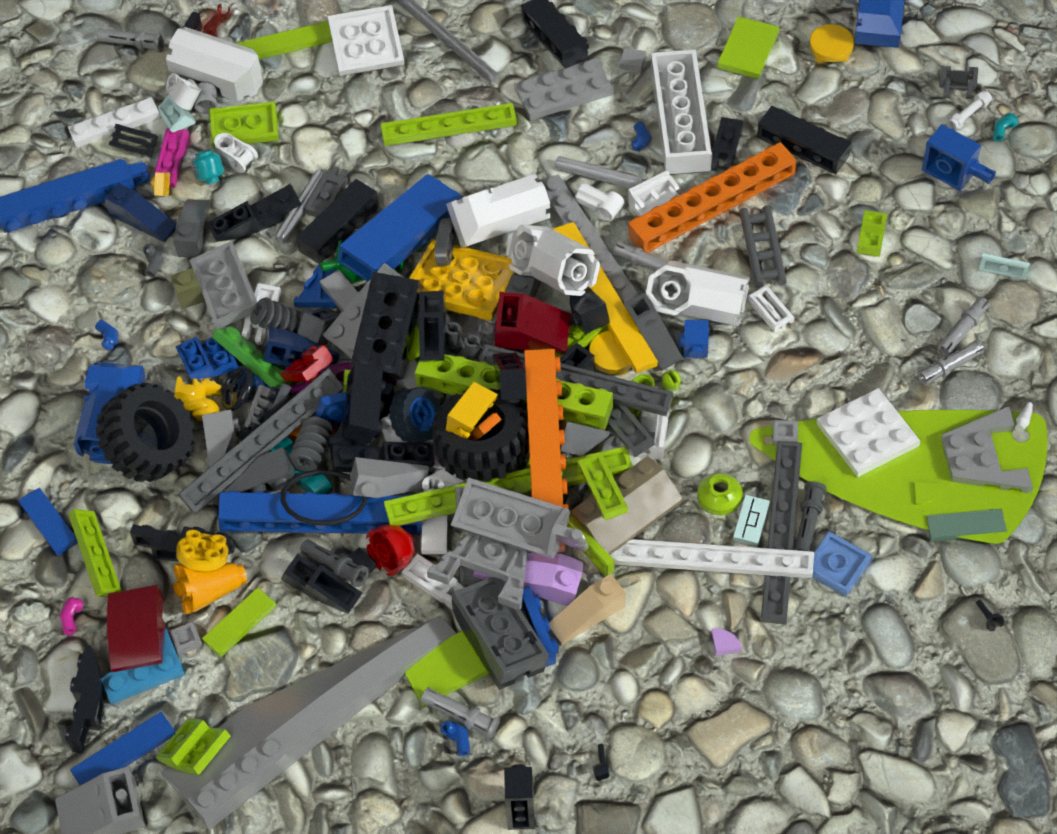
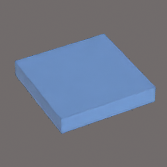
M828 531L814 551L812 578L847 597L872 561L873 555Z

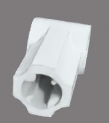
M582 184L575 196L577 203L594 210L597 216L606 222H611L625 204L624 199L618 193L613 191L605 193L588 184Z

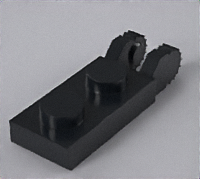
M721 117L713 148L711 171H717L719 157L727 159L725 171L732 166L733 160L736 158L744 120Z

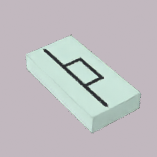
M745 495L733 537L734 542L758 547L770 505L769 500Z

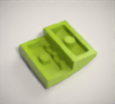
M187 718L155 757L158 761L179 771L200 775L231 736L226 729L212 728L204 720Z

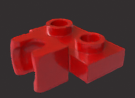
M313 345L301 355L303 359L296 360L280 375L285 382H311L319 376L318 372L320 370H323L333 361V357L324 345L318 348Z

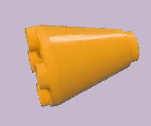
M181 563L173 565L174 574L177 582H173V588L176 597L181 596L182 609L185 615L199 611L237 590L242 584L247 582L246 572L242 564L225 563L222 567L212 571L192 570Z

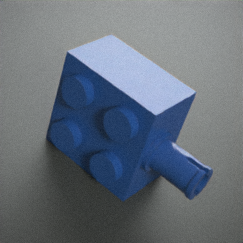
M943 124L939 126L926 143L921 170L960 192L973 176L990 184L996 174L995 170L979 163L980 144Z

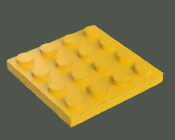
M432 240L409 278L420 280L424 286V291L444 290L446 310L492 321L498 310L499 292H506L511 276L515 273L509 267V264H512L511 258L454 245L450 266L438 267L435 261L436 240Z

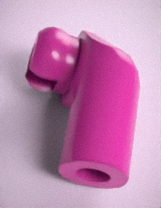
M68 598L59 614L65 635H71L77 631L73 615L75 612H80L83 608V601L80 598Z

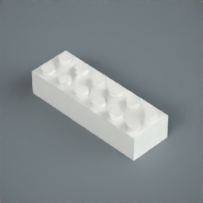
M696 49L651 53V75L665 171L668 170L670 174L711 171L712 152Z

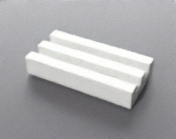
M767 285L747 296V301L774 333L780 327H786L787 323L791 324L794 322V316ZM763 293L777 308V310L783 315V319L774 310V307L762 296Z

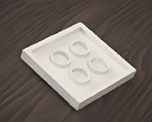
M392 5L328 16L340 76L404 65V57Z
M879 388L817 418L816 422L817 426L856 477L920 445L919 438Z

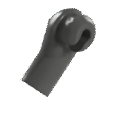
M146 244L143 247V253L146 255L149 264L144 272L149 277H155L163 263V256L153 244Z

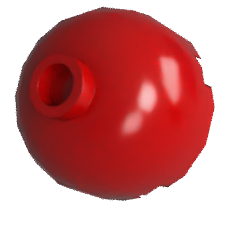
M384 524L370 530L366 535V539L369 538L370 544L366 545L368 555L376 563L379 571L383 567L389 572L385 575L394 576L411 563L414 557V540L411 534L401 526Z

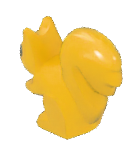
M177 376L174 397L182 400L185 410H189L197 421L203 422L202 415L219 412L217 403L206 398V396L221 395V391H219L221 385L217 384L210 377L203 378L201 382L193 379L191 384H184L183 379Z

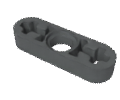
M451 218L440 219L435 244V261L438 267L450 266L456 236Z

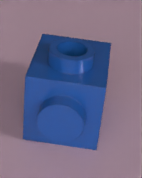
M685 320L684 333H679V347L684 348V357L694 359L708 358L709 320Z

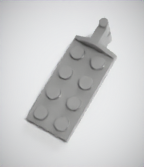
M471 478L467 480L451 523L453 528L550 559H554L562 544L580 549L581 551H586L589 548L585 537L579 529L567 527L570 515L569 509Z

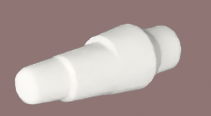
M1031 402L1026 403L1023 411L1016 419L1015 430L1017 432H1024L1025 428L1029 426L1033 407Z

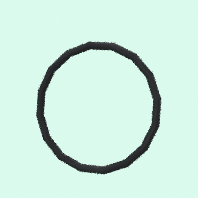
M313 470L301 473L290 479L281 490L280 502L285 511L298 521L311 525L331 526L347 522L358 516L367 504V497L362 496V503L356 511L346 517L330 521L302 517L289 508L286 502V492L293 483L302 478L314 475H335L351 482V475L333 472V470Z

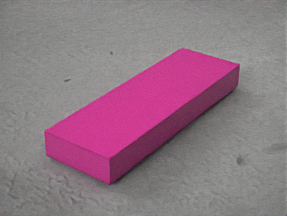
M166 128L155 172L170 173L169 187L176 188L189 139L188 130H179L173 133L169 128Z

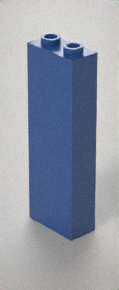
M430 174L425 175L340 244L338 262L367 282L371 279L372 273L377 272L384 263L395 269L438 233L440 219L451 218L446 204L460 200L463 196Z

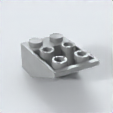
M129 766L103 773L55 799L62 834H123L145 827L135 778Z

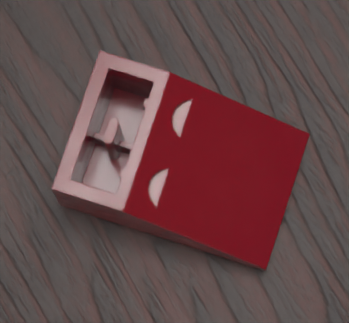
M500 291L494 346L520 350L555 349V353H565L568 346L570 313L523 293Z

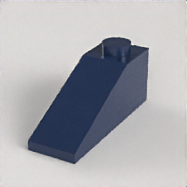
M118 183L105 197L110 216L156 239L166 242L176 229L177 223L139 193Z
M269 327L264 344L263 361L289 367L296 360L303 359L301 355L311 346L315 345L318 348L321 345L294 332ZM328 349L333 357V361L330 364L338 363L340 354Z

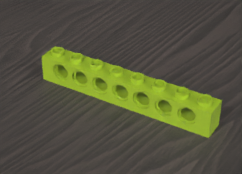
M445 354V361H419L415 371L417 387L446 394L461 395L463 391L468 390L473 382L489 390L490 388L498 390L494 365L484 361L477 362L462 356L455 357ZM561 381L562 396H557L558 405H563V421L605 430L613 408V393L602 388L595 389L580 383ZM526 394V399H520L519 402L525 412H527Z

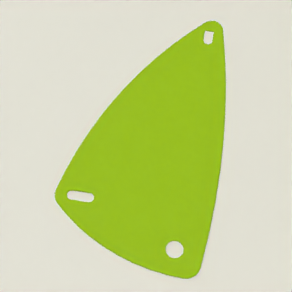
M999 410L897 411L919 438V447L859 477H856L817 426V419L798 421V443H802L799 476L808 482L822 483L826 486L827 492L852 504L929 530L926 518L928 515L1002 509L1007 532L955 536L974 541L999 544L1006 541L1017 529L1031 508L1039 491L1047 458V425L1042 416L1032 413L1029 426L1025 428L1029 433V439L1025 442L1016 441L1012 436L1013 431L991 433L1001 471L1027 468L1033 486L1031 493H1024L1022 489L1009 488V490L999 489V486L990 484L978 486L951 481L941 443L942 435ZM1011 411L1014 425L1016 426V419L1021 412ZM773 426L754 429L749 436L750 443L775 461L777 445L764 444V436H773ZM915 482H940L939 491L934 499L925 504L915 505Z

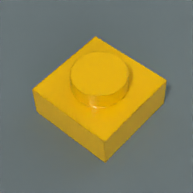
M155 172L151 182L154 195H169L170 173Z

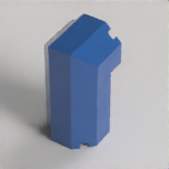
M859 0L854 44L899 48L904 0Z
M96 361L89 365L85 379V389H89V396L85 395L84 406L73 443L77 454L82 457L84 453L90 455L89 460L94 463L112 464L110 461L105 460L103 457L105 453L103 449L99 448L97 442L100 440L99 436H96V427L99 426L97 424L98 414L101 413V408L104 404L131 385H140L145 382L146 375L143 365Z

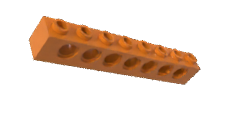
M781 142L774 146H769L759 154L748 157L744 162L729 167L725 172L710 177L706 182L693 186L679 196H674L661 206H656L644 215L633 218L628 222V237L636 247L643 248L644 252L649 253L794 175L796 159Z

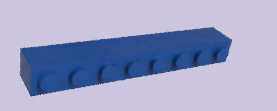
M220 492L219 530L368 534L370 530L378 526L389 524L384 501L412 494L404 496L390 495L380 498L367 497V504L358 516L344 523L324 526L304 523L289 515L280 502L281 492ZM286 492V502L291 510L302 517L330 521L346 517L356 511L362 503V496L341 495L339 493L315 494L306 492L303 494H290ZM422 521L400 525L411 535H421Z

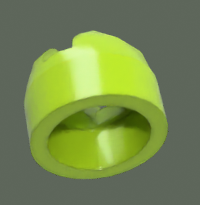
M676 370L666 371L662 376V387L668 391L677 390L681 385L679 373Z

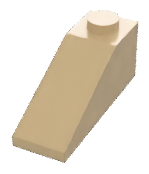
M609 574L589 586L549 622L550 631L562 646L624 608L626 592L613 575Z

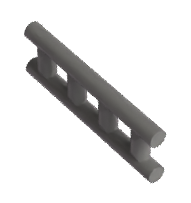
M763 206V213L749 215L747 208H741L739 213L754 286L760 288L764 285V279L777 278L778 285H785L787 280L771 206ZM765 222L767 232L753 233L751 224ZM769 241L771 250L757 252L755 242ZM773 259L775 269H760L759 261Z

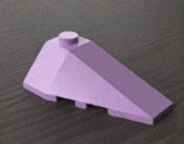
M528 553L524 588L530 587L533 596L538 595L540 598L568 606L576 596L584 561L556 553L554 559ZM474 570V577L483 580L492 577Z

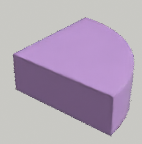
M718 628L711 629L716 656L742 652L739 640L732 633Z

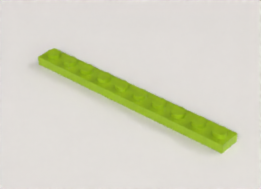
M626 446L601 452L613 476L621 475L633 466ZM597 453L566 460V469L561 470L562 479H567V487L586 483L579 468L578 460ZM530 468L506 473L505 477L498 479V477L493 478L491 482L478 480L522 495H532ZM466 483L384 501L389 524L400 526L455 513L457 510L455 487L461 486L465 488Z

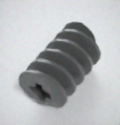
M265 297L260 299L253 307L250 321L254 325L258 324L261 328L266 327L267 330H269V327L298 334L303 314L300 311H295L293 308Z
M309 417L303 421L289 455L290 462L295 468L305 472L317 470V465L322 460L321 457L325 452L324 449L327 447V442L333 431V426L330 422L320 417Z

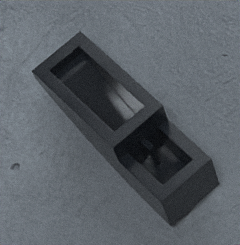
M444 290L419 292L420 362L445 361L446 295Z
M298 553L281 577V580L309 597L349 614L363 593L320 564L318 567Z

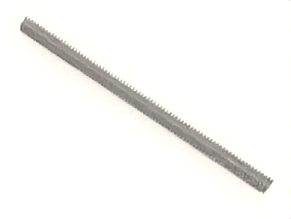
M395 0L490 84H493L499 78V73L495 72L492 67L456 38L453 33L449 32L446 27L442 26L439 21L428 14L414 0Z

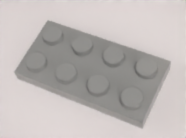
M597 58L578 63L566 69L562 68L514 83L515 91L530 121L613 95V88Z
M232 241L190 260L217 329L251 315L257 299Z
M385 263L377 271L378 273L403 277ZM371 279L323 334L329 342L351 359ZM398 300L391 301L389 306L395 305ZM387 323L383 329H388L392 323Z

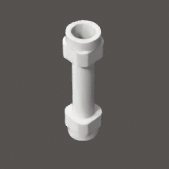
M983 90L975 95L974 101L959 114L954 113L946 121L947 127L955 131L959 130L964 126V121L979 108H985L991 102L992 97L990 93Z

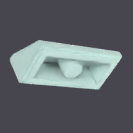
M170 94L157 107L160 116L173 133L196 123L188 110L179 107L173 102Z
M983 253L979 270L1026 280L1030 263Z

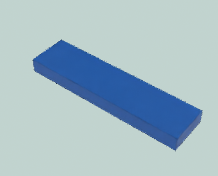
M159 712L79 763L70 771L78 784L82 785L103 773L127 767L169 740L175 734V730L164 714Z

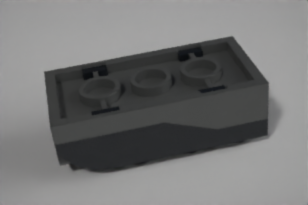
M491 577L454 591L452 594V608L461 630L500 690L515 684L516 678L526 675L530 678L544 672L549 654L522 611L498 603V596L504 587V583L498 578Z

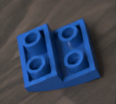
M195 337L176 346L190 379L215 377L231 372L238 367L234 356L212 337L200 343L198 337Z

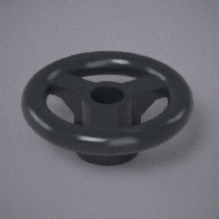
M239 366L227 377L221 393V403L224 409L235 411L244 402L248 403L253 399L255 386L252 385L253 374L249 367ZM243 373V375L241 376V378H240L238 381H236L234 384H232L233 381L235 380V378H236L239 374ZM229 391L233 394L232 404L228 401Z

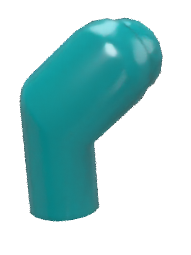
M1007 113L995 122L994 141H1003L1005 129L1008 126L1014 128V125H1018L1019 119L1015 114Z

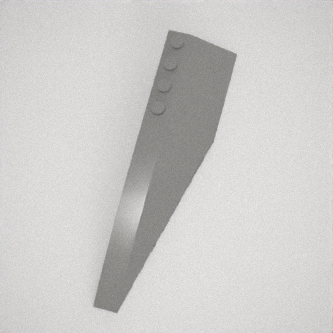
M439 615L244 707L218 727L226 729L231 737L200 775L182 772L170 766L161 771V774L206 828L210 830L403 678L408 669L450 636L456 634V632Z

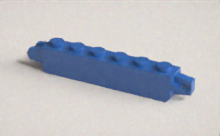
M119 159L1 196L0 228H3L4 233L54 217H60L73 211L82 210L92 205L104 203L105 197L118 183L136 191L135 187L150 181V174L147 172L148 167L144 162L127 165L125 160Z

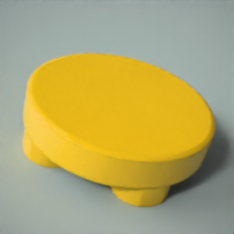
M826 24L812 32L809 47L815 60L819 63L846 62L853 51L854 38L845 27L836 24Z
M610 330L594 337L590 344L589 352L595 355V370L607 374L626 375L631 365Z
M189 530L186 532V537L182 538L177 544L176 557L182 565L192 570H216L222 567L228 559L226 538L223 535L201 534L197 530Z

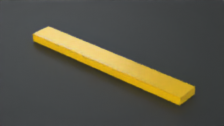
M574 222L553 228L554 231L589 248ZM600 266L596 284L589 288L606 303L610 323L606 324L635 374L657 367L658 361Z

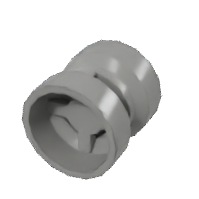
M200 83L197 85L201 91L195 101V109L199 113L209 114V109L217 108V90L211 83Z

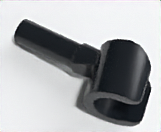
M981 599L976 602L987 619L986 627L989 631L996 629L992 620L996 621L1000 627L1004 625L1005 620L1002 615L992 614Z
M598 744L600 764L592 766L596 781L607 779L610 776L609 765L605 759L604 744Z

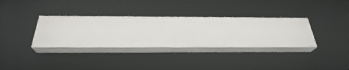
M636 539L629 540L610 555L615 560V565L812 578L814 552Z

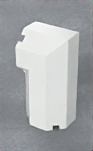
M183 27V29L178 28L170 41L169 48L172 49V54H167L166 57L168 70L204 83H211L219 87L220 93L224 97L240 101L243 100L244 96H255L263 83L259 58L253 49L187 27Z
M533 174L447 203L446 205L461 248L519 229L517 227L521 224L531 225L550 218V213L546 214V209L550 208V201L544 184L542 182L537 183L534 180L538 178L537 175Z
M521 224L517 227L519 228L518 231H513L510 234L506 255L507 258H511L512 264H509V267L515 273L523 276H532L565 295L582 296L586 292L584 291L585 288L596 284L600 263L594 258L593 255L595 254L592 249L548 227Z
M669 261L649 276L646 294L657 312L675 316L683 314L739 326L742 320L739 315L745 309L749 290L747 283L750 281V277Z

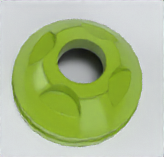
M713 473L706 476L700 482L697 490L698 503L706 512L713 515L723 516L733 513L741 505L743 498L742 488L738 480L726 473ZM718 482H722L727 485L728 489L725 492H717L713 486Z

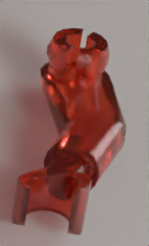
M220 3L217 6V14L213 15L204 25L203 33L217 37V27L222 23V20H227L230 17V8L228 7L226 14H222V4Z

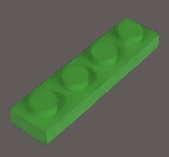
M230 326L215 330L212 338L245 366L249 367L253 373L271 388L273 386L276 387L280 383L288 386L296 384V382H285L280 375L284 370L274 363L263 361V353L256 348L255 344L242 337L237 329Z

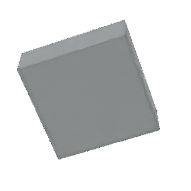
M624 48L620 69L641 73L646 51Z
M773 420L772 445H777V441L798 442V421Z
M193 621L169 630L178 656L203 646Z

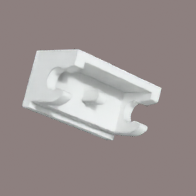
M666 170L628 189V204L638 216H642L652 208L668 202L674 196H679L676 192L679 190V186L671 177L669 171Z
M669 410L667 417L650 412H642L641 425L652 436L655 445L637 457L645 458L649 456L651 459L663 460Z

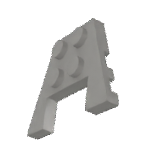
M1009 407L942 435L941 443L952 482L978 486L990 484L999 486V489L1004 490L1016 488L1022 489L1024 493L1032 492L1033 486L1027 468L1001 471L991 433L1013 431L1015 425Z
M469 533L459 542V546L452 552L448 551L442 556V561L436 566L432 565L427 570V577L449 585L458 567L461 565L506 581L498 596V603L520 611L528 551Z

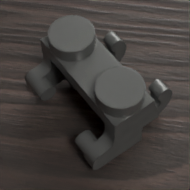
M941 66L939 88H944L945 86L943 98L949 97L950 88L967 89L966 99H971L972 89H976L978 67H969L968 70L963 71L951 70V66Z

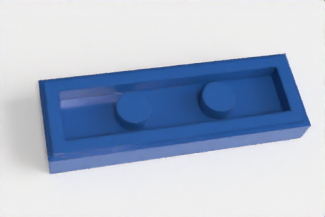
M40 487L18 500L21 507L57 556L78 544L76 536Z

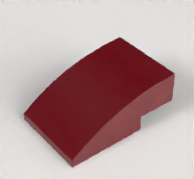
M158 585L108 594L107 639L112 673L163 663L165 622L162 614L164 597Z

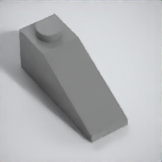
M231 410L202 415L210 467L238 443L236 433H240L238 418L233 419Z
M355 457L350 476L353 495L380 498L421 490L422 482L427 477L429 467Z

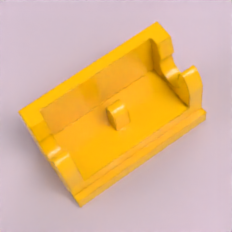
M473 382L448 414L446 431L453 432L463 438H468L470 436L469 432H472L474 426L487 409L493 406V401L495 402L498 394Z

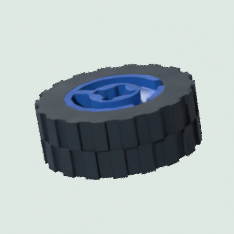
M421 387L398 392L395 395L396 397L392 399L389 409L391 426L396 432L397 437H400L404 442L411 443L432 440V422L434 421L435 413L440 410L438 398L434 396L432 391Z

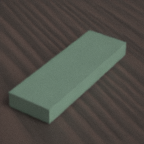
M1002 509L926 516L930 542L964 539L955 536L1007 532Z

